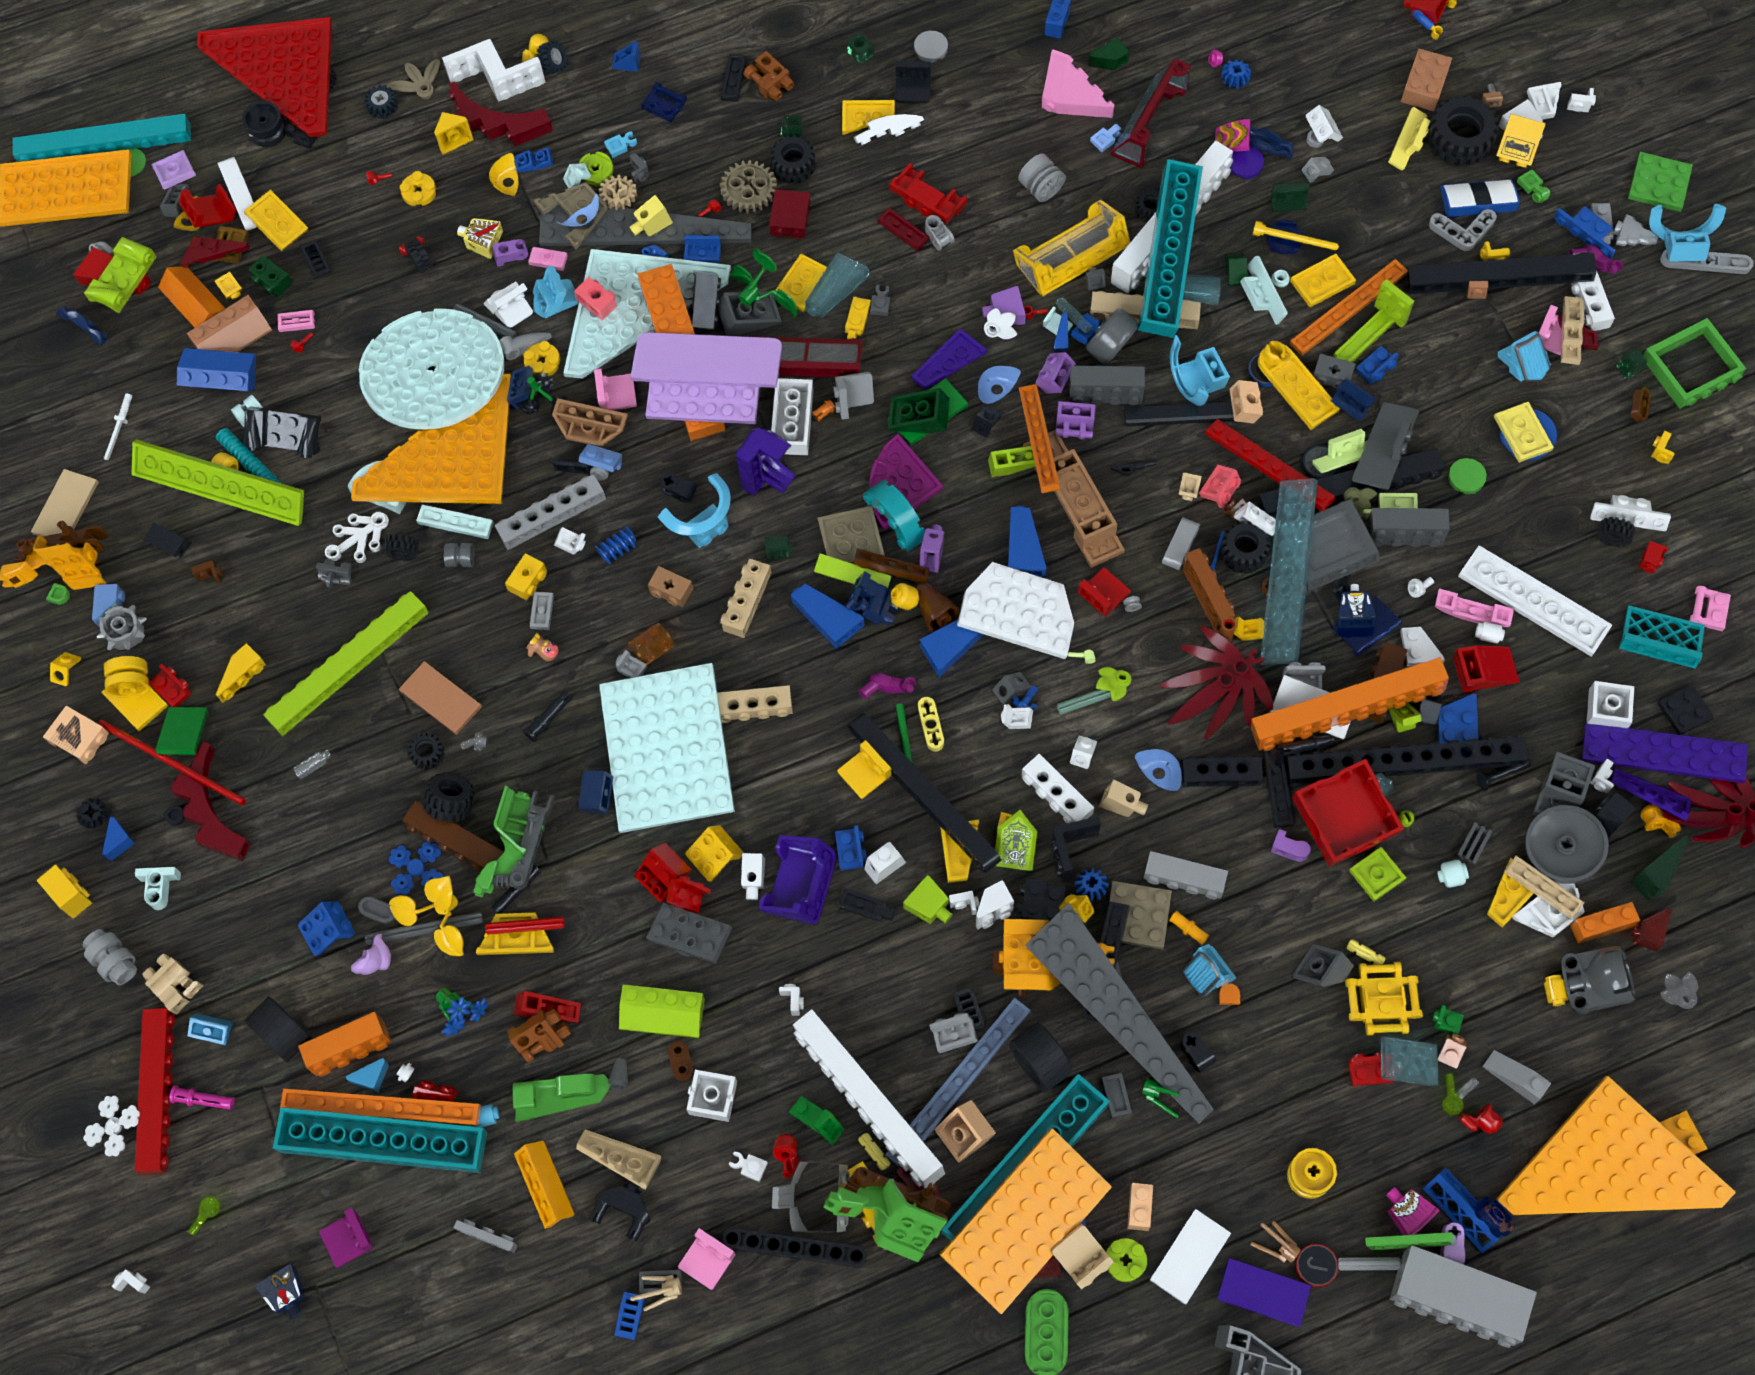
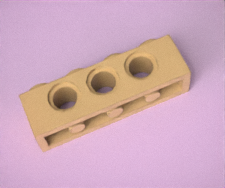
M790 685L717 693L722 723H727L734 719L747 721L754 717L766 719L774 715L785 717L793 714ZM770 701L777 702L774 706L768 705ZM751 703L758 704L755 708L748 707ZM731 705L739 706L735 710L729 709Z

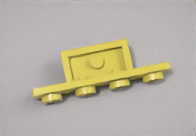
M1415 107L1410 110L1388 163L1401 171L1405 169L1409 157L1415 151L1418 152L1423 146L1422 140L1429 132L1430 120L1427 119L1425 113Z

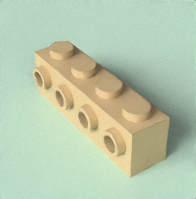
M749 559L748 563L743 565L742 577L740 581L737 580L734 587V596L729 598L727 604L729 608L721 617L720 623L724 632L745 638L772 574L770 565L753 559Z

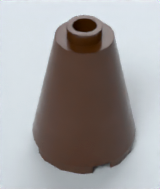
M922 583L917 586L916 589L919 594L918 605L930 633L957 620L960 615V608L929 583Z

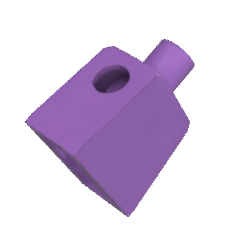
M1018 286L992 294L991 305L982 307L984 318L987 317L991 310L997 308L1001 314L1011 312L1016 315L1013 325L1025 324L1026 315Z
M932 525L931 529H925L920 552V566L927 567L930 572L936 573L939 572L944 546V531H942L940 525Z

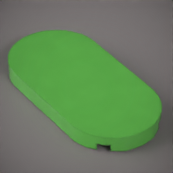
M1052 1289L1037 1291L1030 1297L1026 1306L1025 1361L1029 1369L1036 1375H1057L1063 1370L1068 1357V1305L1063 1296Z

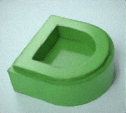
M54 583L46 600L61 605L69 600L70 592L65 586Z

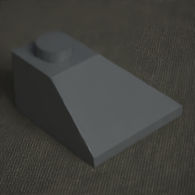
M1312 944L1292 976L1295 979L1325 987L1344 982L1354 965L1343 952Z

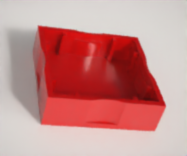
M1366 759L1341 770L1328 779L1319 780L1296 791L1292 796L1329 867L1397 836L1404 830L1392 805L1383 795L1380 784Z

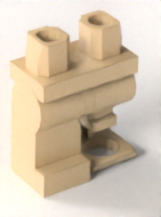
M162 954L157 959V963L161 968L156 972L150 967L142 975L147 981L145 984L165 1004V1007L177 1015L190 1002L187 998L191 999L204 985L188 977L190 972L179 961ZM181 984L186 988L183 994L176 988L177 985Z

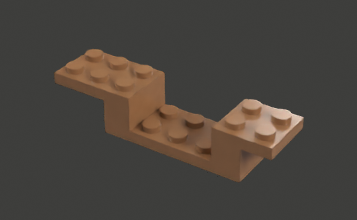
M1056 430L1048 433L1060 490H1055L1054 492L1074 525V539L1092 568L1123 554L1125 549L1116 535L1117 523L1074 449L1068 451L1061 437L1055 435ZM1031 442L1024 443L1023 447L1031 446Z

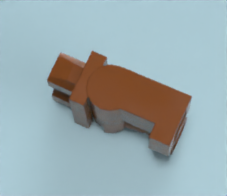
M767 51L755 59V66L752 64L747 66L743 73L747 79H753L758 84L759 92L767 100L772 98L778 101L782 97L781 88L790 91L794 87V81L789 77V71Z
M555 1009L547 1013L541 1010L537 1012V1015L532 1016L517 1028L513 1026L507 1030L510 1042L519 1053L521 1052L527 1063L535 1059L534 1055L542 1050L552 1052L557 1047H562L564 1045L563 1039L569 1036L571 1032L565 1022L557 1027L554 1026V1024L561 1020Z

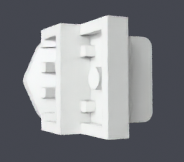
M516 281L502 290L495 291L484 302V305L492 314L495 313L508 328H512L533 313V310L524 298V293L527 290L524 283L519 286Z

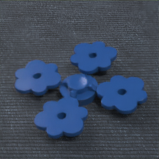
M424 842L422 844V848L418 850L420 860H410L411 852L406 850L403 845L391 850L389 862L395 864L398 868L402 867V865H407L409 873L404 876L398 874L397 879L392 880L391 886L395 888L394 892L396 894L408 895L410 893V889L414 887L412 876L422 874V886H425L431 878L443 877V874L435 869H431L430 872L424 871L425 862L433 863L436 860L435 858L441 855V851L436 843Z

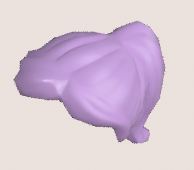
M377 934L373 938L372 947L369 950H363L362 957L351 965L352 972L368 975L377 970H387L389 968L391 953L388 946L382 940V934Z

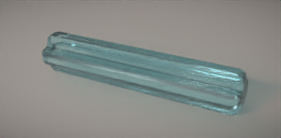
M1064 297L1057 298L1056 306L1062 312H1067L1068 317L1084 333H1090L1093 326Z

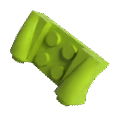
M124 237L120 239L113 249L115 255L98 281L93 279L84 292L89 301L102 303L117 313H120L156 259V255L151 248Z

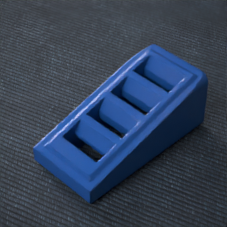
M1063 312L1053 347L1054 353L1068 351L1067 312Z
M623 1293L614 1336L631 1340L636 1339L646 1298L635 1300V1302H638V1306L627 1303L631 1297L637 1296V1294ZM626 1309L634 1310L636 1315L625 1313ZM624 1317H625V1318H629V1319H633V1320H634V1324H633V1323L624 1322V1321H623ZM621 1327L633 1328L632 1332L621 1330Z

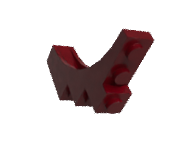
M455 81L448 83L450 91H448L452 101L455 100L456 102L454 104L456 109L455 115L466 117L471 132L481 129L483 136L487 135L489 141L506 135L508 140H512L514 146L553 132L551 121L544 108L519 114L491 111L470 100L460 90Z
M203 742L201 747L197 749L195 759L189 765V768L208 778L210 764L216 750L210 744ZM179 774L177 779H174L172 782L171 792L176 797L189 801L184 808L183 817L188 822L202 826L196 833L195 841L203 848L243 862L251 843L221 823L211 805L207 786L187 775Z

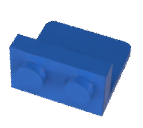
M338 901L321 902L298 924L314 956L320 955L337 939L351 938L355 934L351 922Z

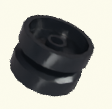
M267 101L255 102L244 111L243 124L252 142L262 147L274 146L285 137L287 132L284 131L286 124L275 104Z

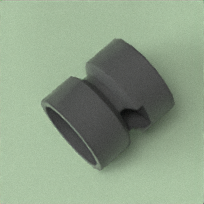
M457 543L445 544L444 563L446 567H457L459 564L462 567L474 566L475 551L473 543H461L460 546Z

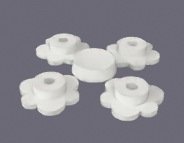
M106 1096L104 1101L100 1102L98 1106L101 1111L100 1116L110 1118L105 1124V1129L99 1123H95L93 1126L89 1125L85 1129L86 1134L83 1138L88 1146L93 1147L96 1143L101 1142L102 1136L106 1132L110 1137L109 1141L105 1142V1154L115 1157L125 1148L124 1137L117 1135L122 1130V1125H124L125 1129H129L131 1126L135 1127L140 1116V1111L137 1110L136 1106L131 1105L128 1109L122 1111V1116L119 1119L113 1117L115 1111L119 1109V1099L116 1096Z

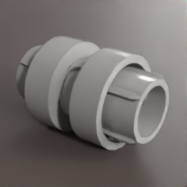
M98 929L89 934L83 941V947L85 948L84 957L92 966L98 967L97 972L106 982L113 981L117 985H123L136 974L135 957L127 948H121L122 942L114 933H106L102 929Z

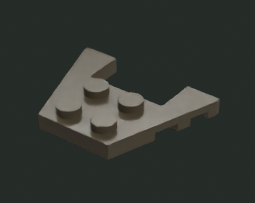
M587 183L565 189V192L553 193L541 200L540 198L535 199L534 203L544 215L560 205L569 216H572L578 210L591 204L596 193ZM600 197L593 225L586 230L574 229L565 235L566 240L575 250L608 210L607 205ZM579 215L576 221L579 224H584L587 221V217Z

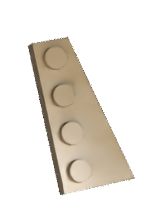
M584 1130L576 1148L645 1190L661 1162L660 1155L588 1130Z

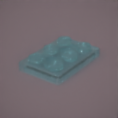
M1387 1036L1381 1037L1382 1079L1437 1086V1045Z

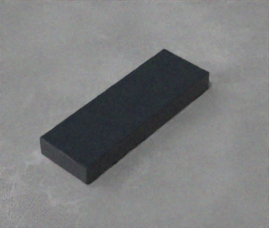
M729 54L721 100L738 102L747 61L746 56Z

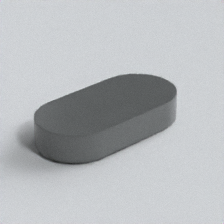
M365 897L359 902L358 909L360 913L369 919L386 925L393 923L396 919L390 910V905L373 897Z

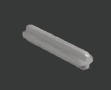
M1398 1257L1338 1258V1269L1340 1271L1399 1270L1401 1266V1261Z

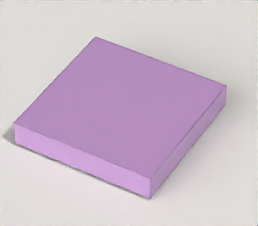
M184 150L152 164L164 190L196 176Z

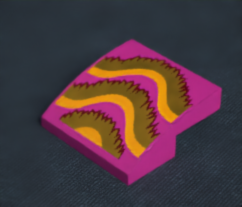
M1250 119L1230 122L1216 128L1215 140L1233 152L1249 151Z

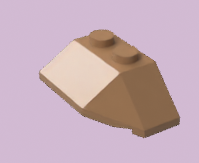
M558 398L552 413L565 439L602 447L622 433L628 417L626 413Z

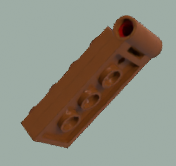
M1200 548L1186 553L1182 568L1214 631L1229 642H1232L1237 626L1236 620L1232 618L1235 617L1233 604L1227 601L1225 590L1222 585L1219 586L1214 569H1210L1206 554L1202 553Z

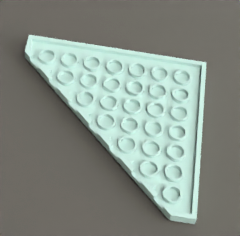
M591 249L584 281L590 277L592 280L600 282L606 291L610 290L615 295L617 307L606 318L601 320L579 303L564 368V376L582 379L635 345L641 334L655 332L639 284L638 273L672 264L686 308L689 310L693 302L692 286H694L695 279L693 270L716 272L718 278H721V289L728 285L731 265Z

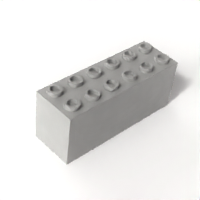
M1411 1245L1403 1252L1401 1266L1397 1272L1389 1300L1395 1301L1394 1305L1405 1309L1407 1306L1411 1307L1419 1315H1432L1440 1323H1453L1461 1331H1474L1482 1339L1489 1340L1492 1338L1498 1341L1497 1344L1510 1348L1522 1343L1524 1340L1537 1292Z

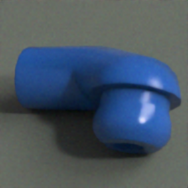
M657 245L644 247L641 251L642 255L665 258L669 256L668 252Z

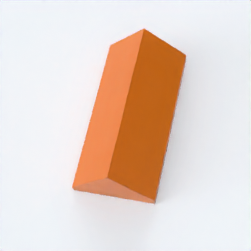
M188 267L166 268L158 288L194 328L226 309Z

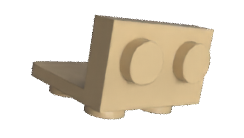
M1083 1224L1075 1228L1051 1249L1053 1255L1081 1290L1085 1286L1090 1285L1098 1275L1107 1271L1110 1265L1114 1263Z

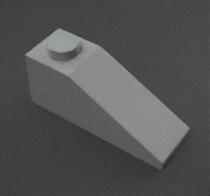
M1495 1050L1482 1066L1533 1104L1542 1098L1551 1085L1548 1080L1534 1070Z

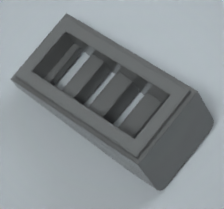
M178 183L169 187L160 205L164 216L177 218L182 213L183 209L179 204L181 192L175 191L189 189L188 184Z

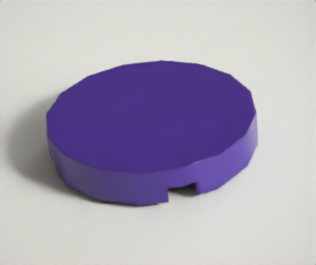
M1250 147L1249 151L1233 152V162L1230 169L1235 176L1238 175L1243 179H1251L1260 174L1263 169L1264 158L1259 150Z

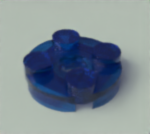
M1280 220L1270 227L1304 236L1302 229H1299L1297 224L1290 220ZM1267 235V242L1272 252L1295 254L1302 245L1301 242Z
M1485 1196L1477 1203V1209L1474 1211L1476 1217L1484 1221L1493 1236L1497 1238L1508 1236L1515 1229V1224L1511 1226L1510 1223L1512 1220L1510 1213L1497 1200L1492 1202L1489 1200L1491 1197Z

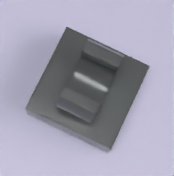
M1096 267L1089 268V272L1086 273V287L1088 291L1106 287L1103 268L1098 270Z

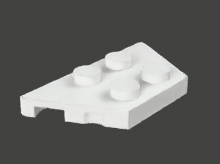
M1556 882L1558 885H1560L1561 887L1569 891L1571 894L1579 898L1578 888L1575 887V884H1563ZM1536 897L1513 915L1512 918L1539 932L1554 937L1579 918L1585 911L1582 905L1575 917L1570 919L1540 897Z

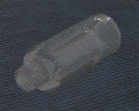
M328 750L323 753L317 752L295 766L293 770L301 780L326 764V759L330 758L331 755Z

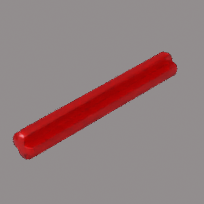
M563 917L492 922L486 923L485 931L489 935L564 928L565 921Z

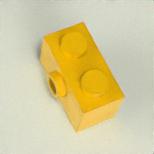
M525 553L505 582L508 591L528 600L536 592L538 583L546 577L547 569L545 564Z

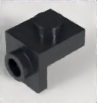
M985 406L976 415L972 430L984 437H988L991 428L999 421L1001 414L993 408Z

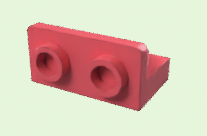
M1217 465L1200 490V496L1216 501L1219 508L1223 509L1230 501L1235 490L1240 486L1241 479L1237 470Z

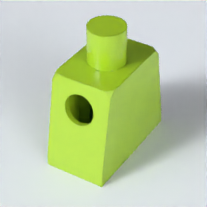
M928 875L903 902L905 910L930 924L937 917L944 923H947L953 915L945 908L949 903L948 897Z

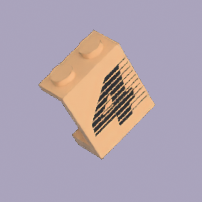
M65 706L43 738L51 745L62 748L77 757L82 763L87 764L88 761L94 758L99 746L104 744L109 733L99 724Z

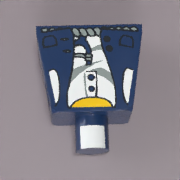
M1358 584L1349 585V592H1343L1341 595L1337 627H1375L1376 615L1370 593L1360 592V585Z

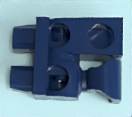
M864 571L854 583L846 608L847 610L855 611L862 609V616L872 621L873 624L878 625L882 622L889 626L893 623L895 615L888 610L895 612L899 608L891 602L892 589L889 590L886 586L870 579L871 575Z

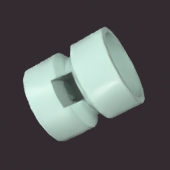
M253 395L243 400L242 405L238 404L231 409L243 427L246 408L250 406L263 408Z

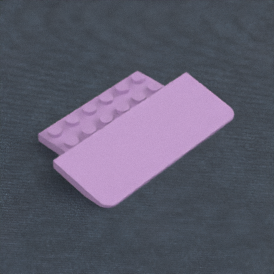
M643 333L637 339L630 379L631 381L650 382L646 408L647 419L756 424L760 387L777 388L782 344L776 338Z

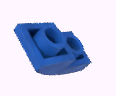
M548 147L534 153L528 150L514 156L518 172L533 171L554 165L551 150Z

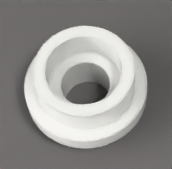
M408 1063L407 1066L404 1064L401 1066L396 1074L399 1076L398 1081L407 1082L414 1071V1068L411 1067L412 1064Z

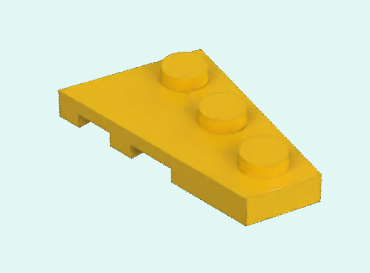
M979 820L968 821L977 831ZM940 827L948 883L967 881L972 860Z

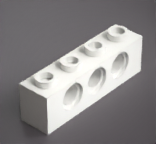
M1596 273L1593 282L1571 283L1573 295L1576 298H1583L1584 325L1593 331L1610 328L1615 318L1598 273Z
M1040 754L1022 768V779L1029 786L1032 785L1036 789L1038 796L1042 799L1045 798L1056 813L1062 814L1066 823L1085 820L1093 814L1094 807ZM1040 776H1044L1048 780L1045 782H1041L1037 778ZM1056 789L1059 790L1061 794L1056 796L1053 795L1051 791ZM1072 803L1075 808L1068 809L1065 807V804Z

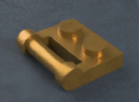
M219 226L216 239L224 240V237L227 236L226 240L246 242L249 233L247 230ZM233 251L226 253V257L213 261L239 264L242 253L237 254Z

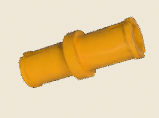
M1178 911L1169 920L1182 929L1185 935H1190L1201 945L1209 937L1208 933H1205L1195 925L1196 922L1188 920Z

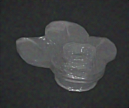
M1688 972L1682 979L1671 974L1665 975L1664 984L1667 990L1660 993L1663 1000L1671 1005L1678 1004L1684 1009L1693 1008L1697 1004V995L1695 993L1698 989V982L1694 975ZM1683 996L1688 997L1689 1002H1685Z

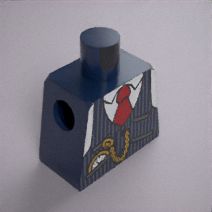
M289 1264L254 1285L275 1313L281 1314L286 1311L290 1320L301 1315L297 1304L305 1299V1294L295 1266Z

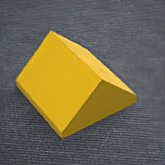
M442 112L434 133L440 151L444 155L473 141V136L466 117Z

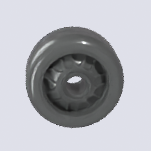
M1117 308L1107 321L1104 320L1095 331L1096 334L1086 345V350L1100 363L1109 364L1136 332L1139 323L1125 310Z

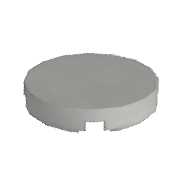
M925 31L915 39L914 51L919 59L925 62H936L947 54L948 41L940 32Z

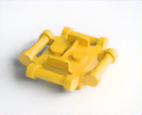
M1401 962L1385 965L1359 964L1360 979L1351 978L1345 980V986L1348 987L1351 1012L1349 1013V1021H1363L1367 1035L1387 1032L1409 1034L1407 1019L1423 1017L1419 1006L1417 990L1418 976L1402 977ZM1394 972V978L1367 979V973ZM1403 985H1409L1412 1011H1406ZM1356 987H1359L1362 1013L1358 1010ZM1400 1021V1024L1373 1025V1022Z

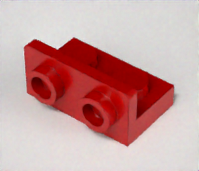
M161 664L159 666L161 671L149 681V685L171 707H178L192 694L187 689L189 684L183 678L178 680L175 677L177 673L170 666L166 668Z
M679 876V879H670L666 903L699 914L702 895L710 894L711 889L704 887L703 883L690 881L691 878L686 876Z
M1378 1052L1369 1057H1366L1365 1054L1354 1055L1348 1062L1352 1087L1393 1083L1392 1054L1386 1055V1052Z
M424 1080L414 1086L412 1099L454 1102L459 1091L449 1085L438 1086L434 1085L432 1081Z

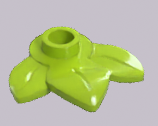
M1104 667L1098 671L1102 677L1098 680L1096 689L1110 691L1112 701H1118L1126 695V688L1131 684L1132 680L1128 672L1124 670L1117 671L1111 667Z

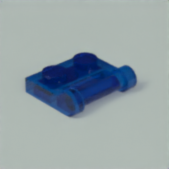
M656 82L641 106L642 109L672 122L686 103L687 96L684 94L679 95ZM661 93L665 96H668L676 100L677 102L674 104L658 96V94Z

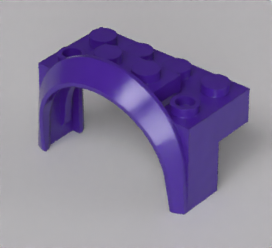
M759 427L752 429L749 436L736 452L742 489L755 496L763 484L766 483L779 492L784 493L795 479V474L780 462L782 456L791 447V444L771 430L760 429Z

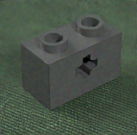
M1320 354L1313 376L1320 385H1328L1336 389L1345 378L1351 381L1356 363Z

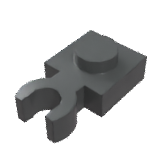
M879 285L876 286V295H872L870 314L888 316L890 297H887L889 295V286H886L885 291H880Z

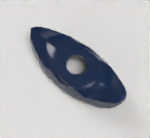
M1250 125V145L1253 148L1268 154L1292 159L1293 145L1291 141L1283 140L1280 135L1269 129H1256Z
M62 306L58 309L56 315L61 316L63 320L75 323L85 330L100 347L107 341L108 333L101 332L92 321L76 312L74 308L67 309L66 306Z

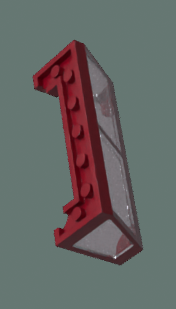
M759 336L760 338H776L780 340L782 354L779 376L839 377L862 373L863 340L856 338L819 339Z

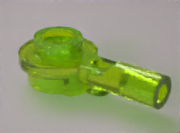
M1446 1074L1448 1095L1444 1098L1442 1106L1449 1115H1458L1463 1110L1464 1104L1455 1092L1453 1074Z
M206 1197L201 1201L198 1210L200 1215L188 1230L189 1234L195 1236L207 1218H212L219 1213L220 1202L217 1198Z

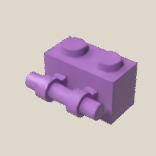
M1059 401L1055 435L1062 436V438H1068L1069 436L1079 437L1082 440H1085V438L1092 439L1095 405Z

